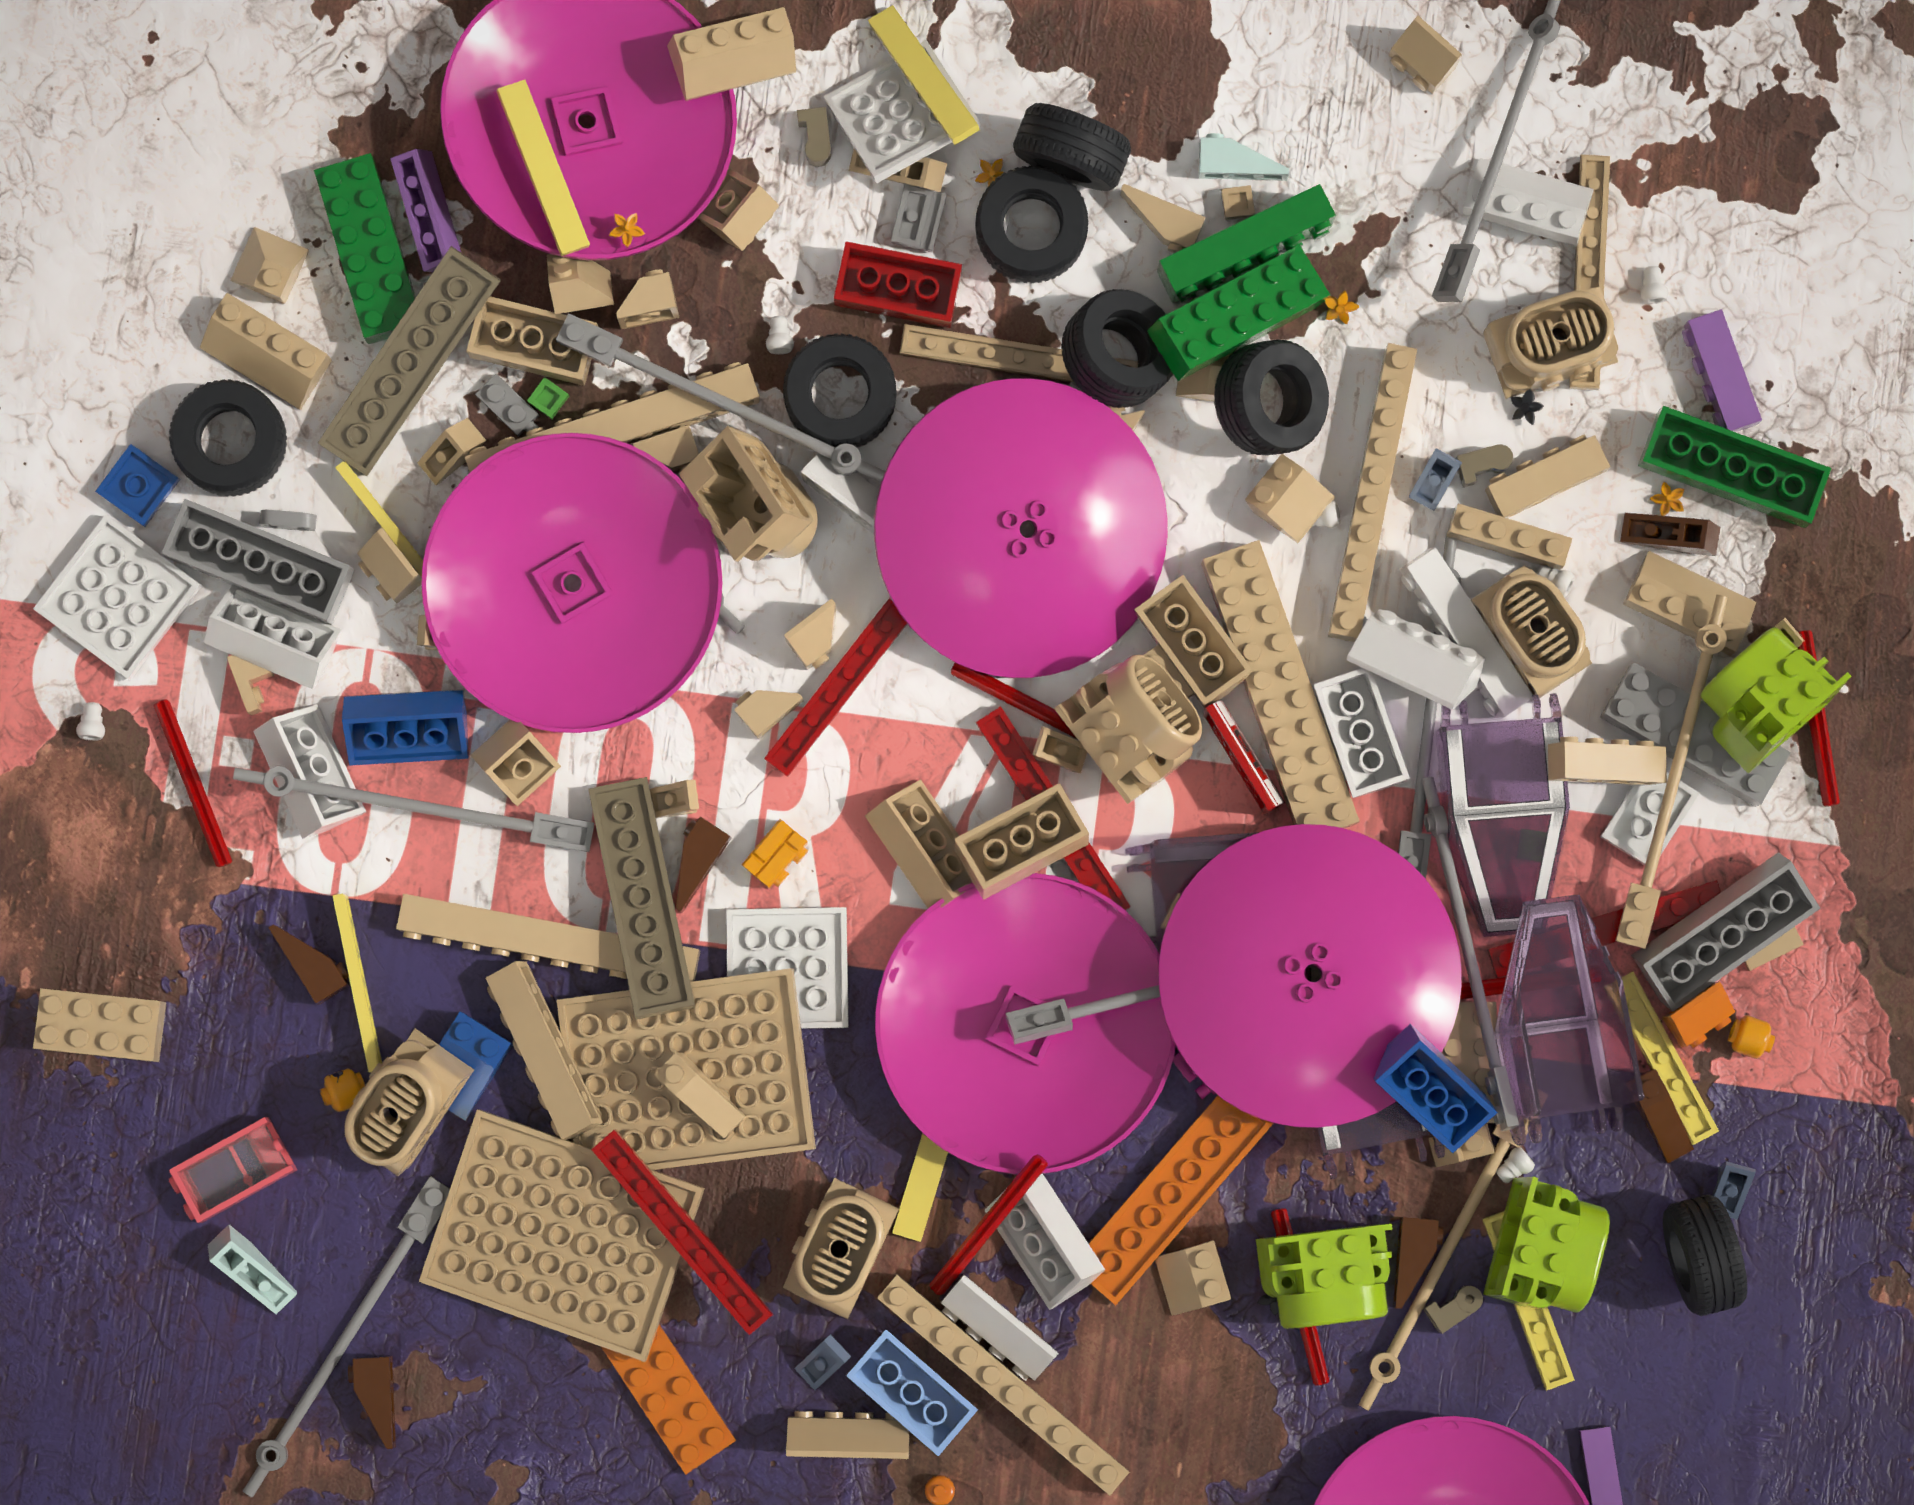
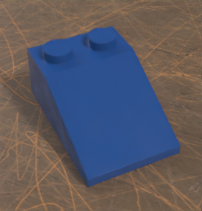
M460 1011L439 1045L474 1069V1072L448 1109L466 1121L512 1049L513 1043Z

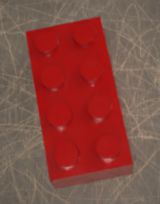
M845 241L834 294V305L951 328L962 275V264Z

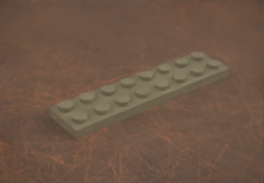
M451 246L317 443L368 476L501 280Z
M644 777L589 788L588 791L635 1020L695 1008L648 779Z

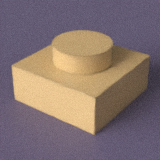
M1251 185L1221 189L1225 220L1255 215Z

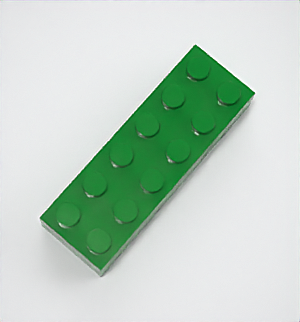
M369 153L314 170L362 334L368 345L388 339L416 298L376 162L372 154Z
M1318 184L1159 260L1157 274L1171 302L1180 301L1181 304L1186 303L1197 296V291L1204 288L1207 291L1213 290L1223 284L1222 280L1231 275L1237 278L1250 271V266L1258 262L1262 265L1275 258V254L1285 249L1288 251L1298 245L1302 247V241L1310 237L1317 240L1330 233L1329 228L1332 227L1336 214L1321 184Z
M1298 245L1159 318L1147 332L1177 381H1180L1233 353L1240 347L1248 345L1314 310L1330 296V293L1302 247Z
M1662 406L1656 414L1638 467L1802 528L1812 524L1832 469L1666 406Z

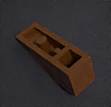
M1625 513L1620 542L1687 554L1716 556L1721 527L1707 519Z
M701 816L697 822L692 819L683 833L686 839L683 844L676 909L681 913L684 912L732 839L730 835Z
M273 924L268 927L316 1004L321 1005L350 986L347 981L349 978L348 970L342 962L337 964L332 958L277 925Z
M1651 1069L1624 1083L1667 1164L1694 1150L1671 1096L1656 1069Z
M1400 1217L1393 1308L1402 1309L1436 1253L1437 1245H1442L1443 1227H1439V1220Z
M393 1356L354 1358L353 1365H348L349 1383H354V1391L386 1449L396 1448Z

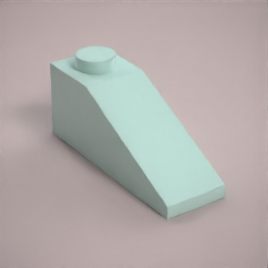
M1210 133L1200 139L1199 179L1287 181L1289 168L1231 138H1224L1223 134Z
M228 1225L208 1244L210 1262L273 1313L277 1314L297 1295V1291L262 1253L232 1226Z

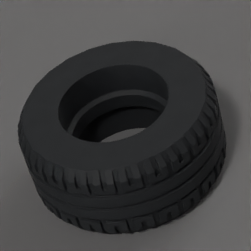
M1034 103L1026 109L1024 118L1017 131V136L1013 142L1015 155L1026 163L1033 165V167H1036V165L1042 168L1048 167L1047 169H1053L1055 172H1060L1062 176L1065 175L1073 184L1099 191H1110L1118 186L1131 153L1129 140L1117 130L1083 114L1045 103Z
M1030 165L1029 167L1022 166V168L1017 167L1014 170H1008L1007 173L1004 172L986 188L977 207L975 220L976 239L983 257L999 274L1002 273L1004 277H1008L1011 280L1014 279L1016 282L1042 283V281L1046 282L1050 279H1055L1056 276L1059 277L1062 273L1068 271V268H1071L1078 260L1086 242L1088 211L1084 198L1081 197L1080 191L1072 184L1071 180H1068L1065 175L1062 176L1060 172L1047 169L1048 167L1042 168L1037 165L1036 167ZM1028 199L1040 200L1049 204L1056 211L1059 217L1060 229L1052 244L1039 250H1026L1017 247L1009 241L1004 230V218L1009 208L1017 202Z
M1124 289L1103 291L1087 301L1068 321L1063 332L1061 344L1063 362L1070 378L1077 387L1088 396H1092L1094 400L1097 399L1100 403L1117 408L1133 407L1151 398L1173 376L1172 371L1147 332L1159 318L1166 315L1164 310L1148 297ZM1103 329L1116 331L1130 341L1137 353L1138 368L1125 366L1109 354L1103 342Z
M828 334L825 337L821 336L818 339H814L813 342L807 343L792 358V362L789 363L784 376L783 397L789 419L798 431L835 448L841 444H851L859 448L862 445H866L867 442L873 441L874 438H877L884 431L894 413L897 395L896 381L888 359L871 342H867L866 339H861L858 336L854 337L851 334ZM834 366H847L857 370L865 379L868 387V397L864 407L856 415L845 419H834L825 416L817 409L812 399V387L815 379L821 372Z
M1269 340L1244 345L1225 360L1215 384L1214 405L1222 429L1240 449L1256 455L1284 454L1304 448L1319 434L1327 416L1329 390L1321 366L1308 350L1292 341ZM1267 373H1270L1277 380L1283 396L1282 411L1276 423L1272 422L1265 414L1260 399L1261 384Z
M214 380L213 382H207L205 385H200L199 388L196 387L193 392L188 393V396L183 398L182 403H179L178 409L175 410V414L172 416V422H170L169 441L170 448L172 449L171 453L181 471L198 487L219 496H242L263 487L279 471L278 468L282 465L287 447L285 423L276 406L259 389L238 380ZM224 412H239L248 417L255 428L256 438L253 448L245 458L237 463L230 465L217 464L211 461L202 449V433L209 421L215 416Z
M1707 1194L1670 1204L1663 1212L1664 1240L1674 1279L1687 1308L1694 1314L1705 1316L1710 1313L1713 1314L1739 1307L1747 1297V1276L1738 1237L1723 1203L1719 1198Z

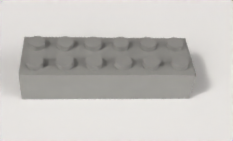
M184 499L161 553L170 560L330 625L334 621L355 571L348 564L187 499Z
M1634 662L1626 670L1600 718L1640 741H1654V746L1666 747V756L1673 759L1690 694ZM1701 701L1684 766L1754 807L1761 805L1791 752L1780 746L1748 774L1714 738L1713 726L1720 717L1706 703Z
M1778 852L1646 945V949L1641 948L1631 956L1661 1003L1674 1012L1818 911L1820 906L1793 863Z

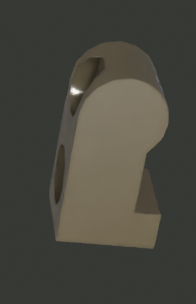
M826 107L797 110L799 128L807 127L808 141L805 145L807 161L815 167L826 165L831 159Z
M1497 444L1458 455L1455 459L1462 462L1458 469L1462 488L1474 485L1477 482V475L1488 472L1503 473L1513 462V452L1506 445Z
M1462 1286L1455 1291L1453 1298L1441 1306L1432 1301L1424 1306L1423 1310L1437 1332L1443 1334L1477 1311L1483 1303V1296L1476 1287Z

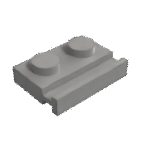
M905 184L891 243L933 253L946 194Z

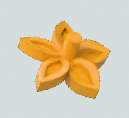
M1002 158L996 160L992 166L989 162L980 160V167L983 173L977 176L975 182L985 183L988 181V186H990L991 182L995 181V178L1000 177L1004 173L1001 171L1003 166Z
M637 213L630 215L627 220L619 214H614V220L618 227L614 228L609 236L615 238L622 236V242L627 248L631 244L633 237L645 235L640 227L635 226L638 218Z
M1346 290L1338 296V299L1329 296L1325 300L1326 305L1329 307L1326 313V320H1333L1339 316L1343 323L1348 324V312L1357 310L1359 305L1354 302H1347L1348 294Z
M1663 482L1661 486L1662 494H1656L1650 500L1655 504H1662L1660 507L1661 516L1667 515L1670 509L1676 512H1684L1683 505L1679 499L1682 497L1685 489L1676 488L1672 491L1670 486Z

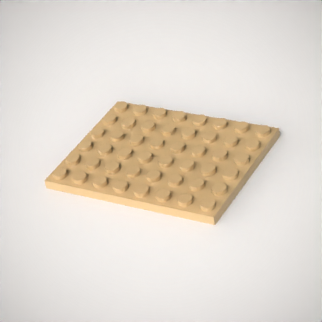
M793 968L693 981L690 984L695 1008L635 1020L630 990L557 1000L561 1035L603 1122L574 1138L573 1141L575 1143L593 1148L616 1129L648 1168L652 1170L816 1149ZM675 1052H683L746 1116L726 1138L718 1134L676 1097L655 1075Z
M477 1109L419 1282L643 1362L647 1361L682 1256L591 1150L592 1148L569 1140H561L560 1137ZM650 1169L694 1220L705 1188Z

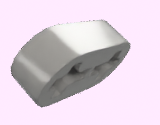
M265 509L260 511L259 525L277 529L315 531L317 515Z

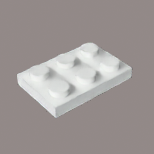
M1680 781L1661 854L1700 794L1682 781ZM1667 783L1633 785L1600 837L1645 865Z

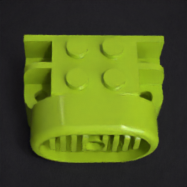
M1776 627L1767 630L1743 650L1701 692L1702 700L1720 717L1713 726L1714 738L1748 774L1827 706L1852 677L1847 672L1836 681L1824 669L1825 665L1829 662L1825 657L1817 662L1808 652L1798 650L1784 633Z
M1536 1177L1514 1178L1483 1295L1528 1308L1554 1306L1574 1313L1583 1310L1592 1296L1600 1271L1609 1234L1610 1219L1608 1211L1604 1207L1578 1200L1572 1191L1555 1184L1550 1185L1540 1182Z
M1392 1224L1365 1225L1256 1239L1261 1285L1267 1295L1277 1297L1281 1326L1287 1329L1303 1328L1386 1316L1388 1307L1385 1282L1390 1275L1388 1258H1392V1252L1387 1251L1385 1231L1392 1230Z

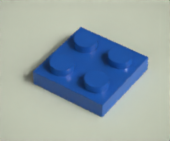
M130 443L95 492L146 527L180 479Z

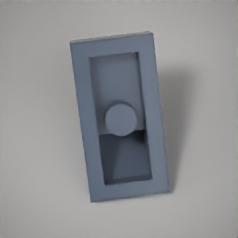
M1436 448L1413 487L1409 498L1435 511L1462 462Z
M1726 1161L1718 1167L1717 1184L1712 1196L1720 1199L1730 1218L1738 1219L1756 1169Z
M830 1334L794 1369L816 1390L851 1356Z

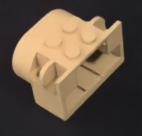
M1601 287L1585 291H1571L1530 304L1517 313L1490 322L1483 331L1505 399L1523 394L1529 389L1533 391L1542 388L1543 392L1559 387L1560 382L1569 378L1571 382L1587 378V374L1599 365L1603 368L1618 363L1616 356L1618 344L1614 335V320L1604 299ZM1556 328L1562 329L1567 339L1557 340L1552 330Z
M727 426L679 473L699 505L698 511L704 518L709 520L713 526L711 529L713 534L724 543L733 559L737 562L743 557L752 561H758L767 554L782 559L794 557L808 547L815 535L818 516L812 499L794 472L787 466L776 462L768 448L758 438Z
M1525 565L1506 575L1471 599V602L1534 696L1531 699L1532 703L1592 664L1590 652L1585 645L1584 627L1579 617L1570 607L1561 591L1550 580L1537 575L1532 569L1526 568ZM1532 619H1539L1544 623L1545 631L1543 633H1536L1532 630L1530 626Z
M1140 654L1132 655L1124 662H1120L1100 673L1078 689L1072 697L1054 708L1127 804L1160 783L1185 763L1192 755V746L1200 740L1202 735L1200 717L1187 696L1164 667L1154 659Z
M415 1028L407 1041L403 1042L391 1057H387L382 1064H377L371 1072L370 1080L354 1098V1104L346 1116L344 1126L346 1141L350 1149L364 1162L383 1166L396 1176H399L412 1165L474 1072V1069ZM389 1107L396 1110L398 1118L390 1114Z
M834 1178L818 1210L812 1208L804 1224L809 1227L805 1237L799 1236L791 1253L796 1254V1257L783 1288L813 1304L848 1319L900 1208ZM836 1240H843L848 1245V1253L842 1258L835 1257L831 1252V1245Z

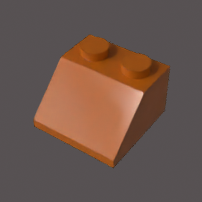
M1718 981L1674 1012L1670 1011L1661 1019L1681 1047L1690 1045L1693 1049L1707 1039L1705 1033L1712 1028L1719 1031L1732 1021L1729 1016L1734 1014L1735 1010L1723 985Z

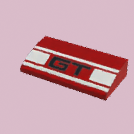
M1220 700L1207 706L1202 713L1263 814L1266 815L1284 804L1283 798L1224 702Z

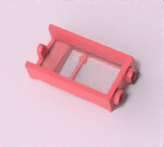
M264 1117L170 1169L172 1177L169 1178V1182L176 1194L182 1193L186 1201L183 1207L190 1220L196 1219L197 1223H203L297 1171V1168L270 1118Z

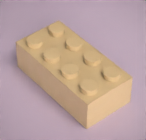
M489 297L475 317L466 351L469 357L583 386H585L592 358L556 342V338L567 315L555 314V312L495 297ZM584 320L598 327L596 322Z
M1059 783L954 839V851L984 900L1089 844L1090 833Z
M40 988L33 1049L159 1062L166 1002Z
M1459 1002L1454 1027L1441 1053L1482 1090L1495 1107L1493 1096L1488 1094L1485 1085V1078L1488 1077L1487 1072L1490 1071L1475 1004L1474 1002ZM1487 1002L1498 1048L1496 1002ZM1493 1117L1487 1123H1495Z

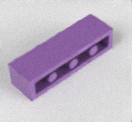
M414 149L390 159L423 271L433 273L451 246L460 252L461 250L432 151Z
M1722 309L1688 320L1684 325L1685 330H1682V335L1686 346L1691 347L1695 357L1692 358L1695 372L1697 375H1702L1705 384L1702 386L1704 397L1708 403H1712L1715 413L1712 414L1714 424L1733 432L1758 425L1762 418Z

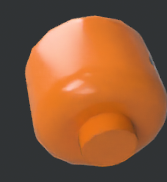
M936 1475L927 1481L925 1495L929 1502L934 1505H946L953 1499L955 1487L949 1477Z

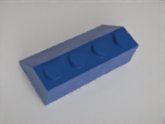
M464 690L344 697L342 724L349 766L469 758Z
M1411 1024L1387 1045L1373 1079L1452 1153L1498 1113L1488 1096Z

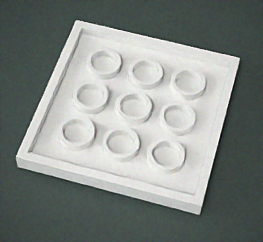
M927 40L920 43L975 119L978 126L981 127L978 118ZM893 58L823 96L827 106L876 183L952 142Z
M105 514L33 609L130 681L202 585Z
M847 907L726 909L727 977L793 968L801 1029L848 1028Z

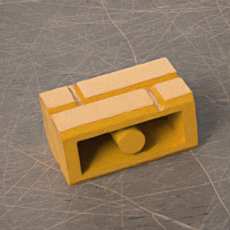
M779 819L742 863V866L769 889L773 885L779 887L789 876L786 869L793 861L798 864L808 853L809 850L805 848L808 841L783 820Z

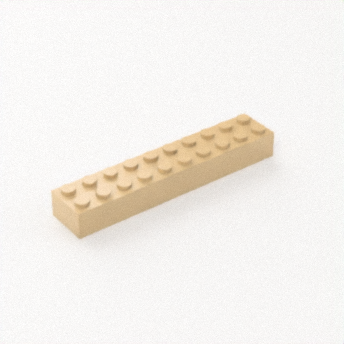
M1260 540L1203 559L1201 566L1223 628L1253 669V672L1243 681L1293 825L1316 824L1341 828L1356 825L1360 822Z

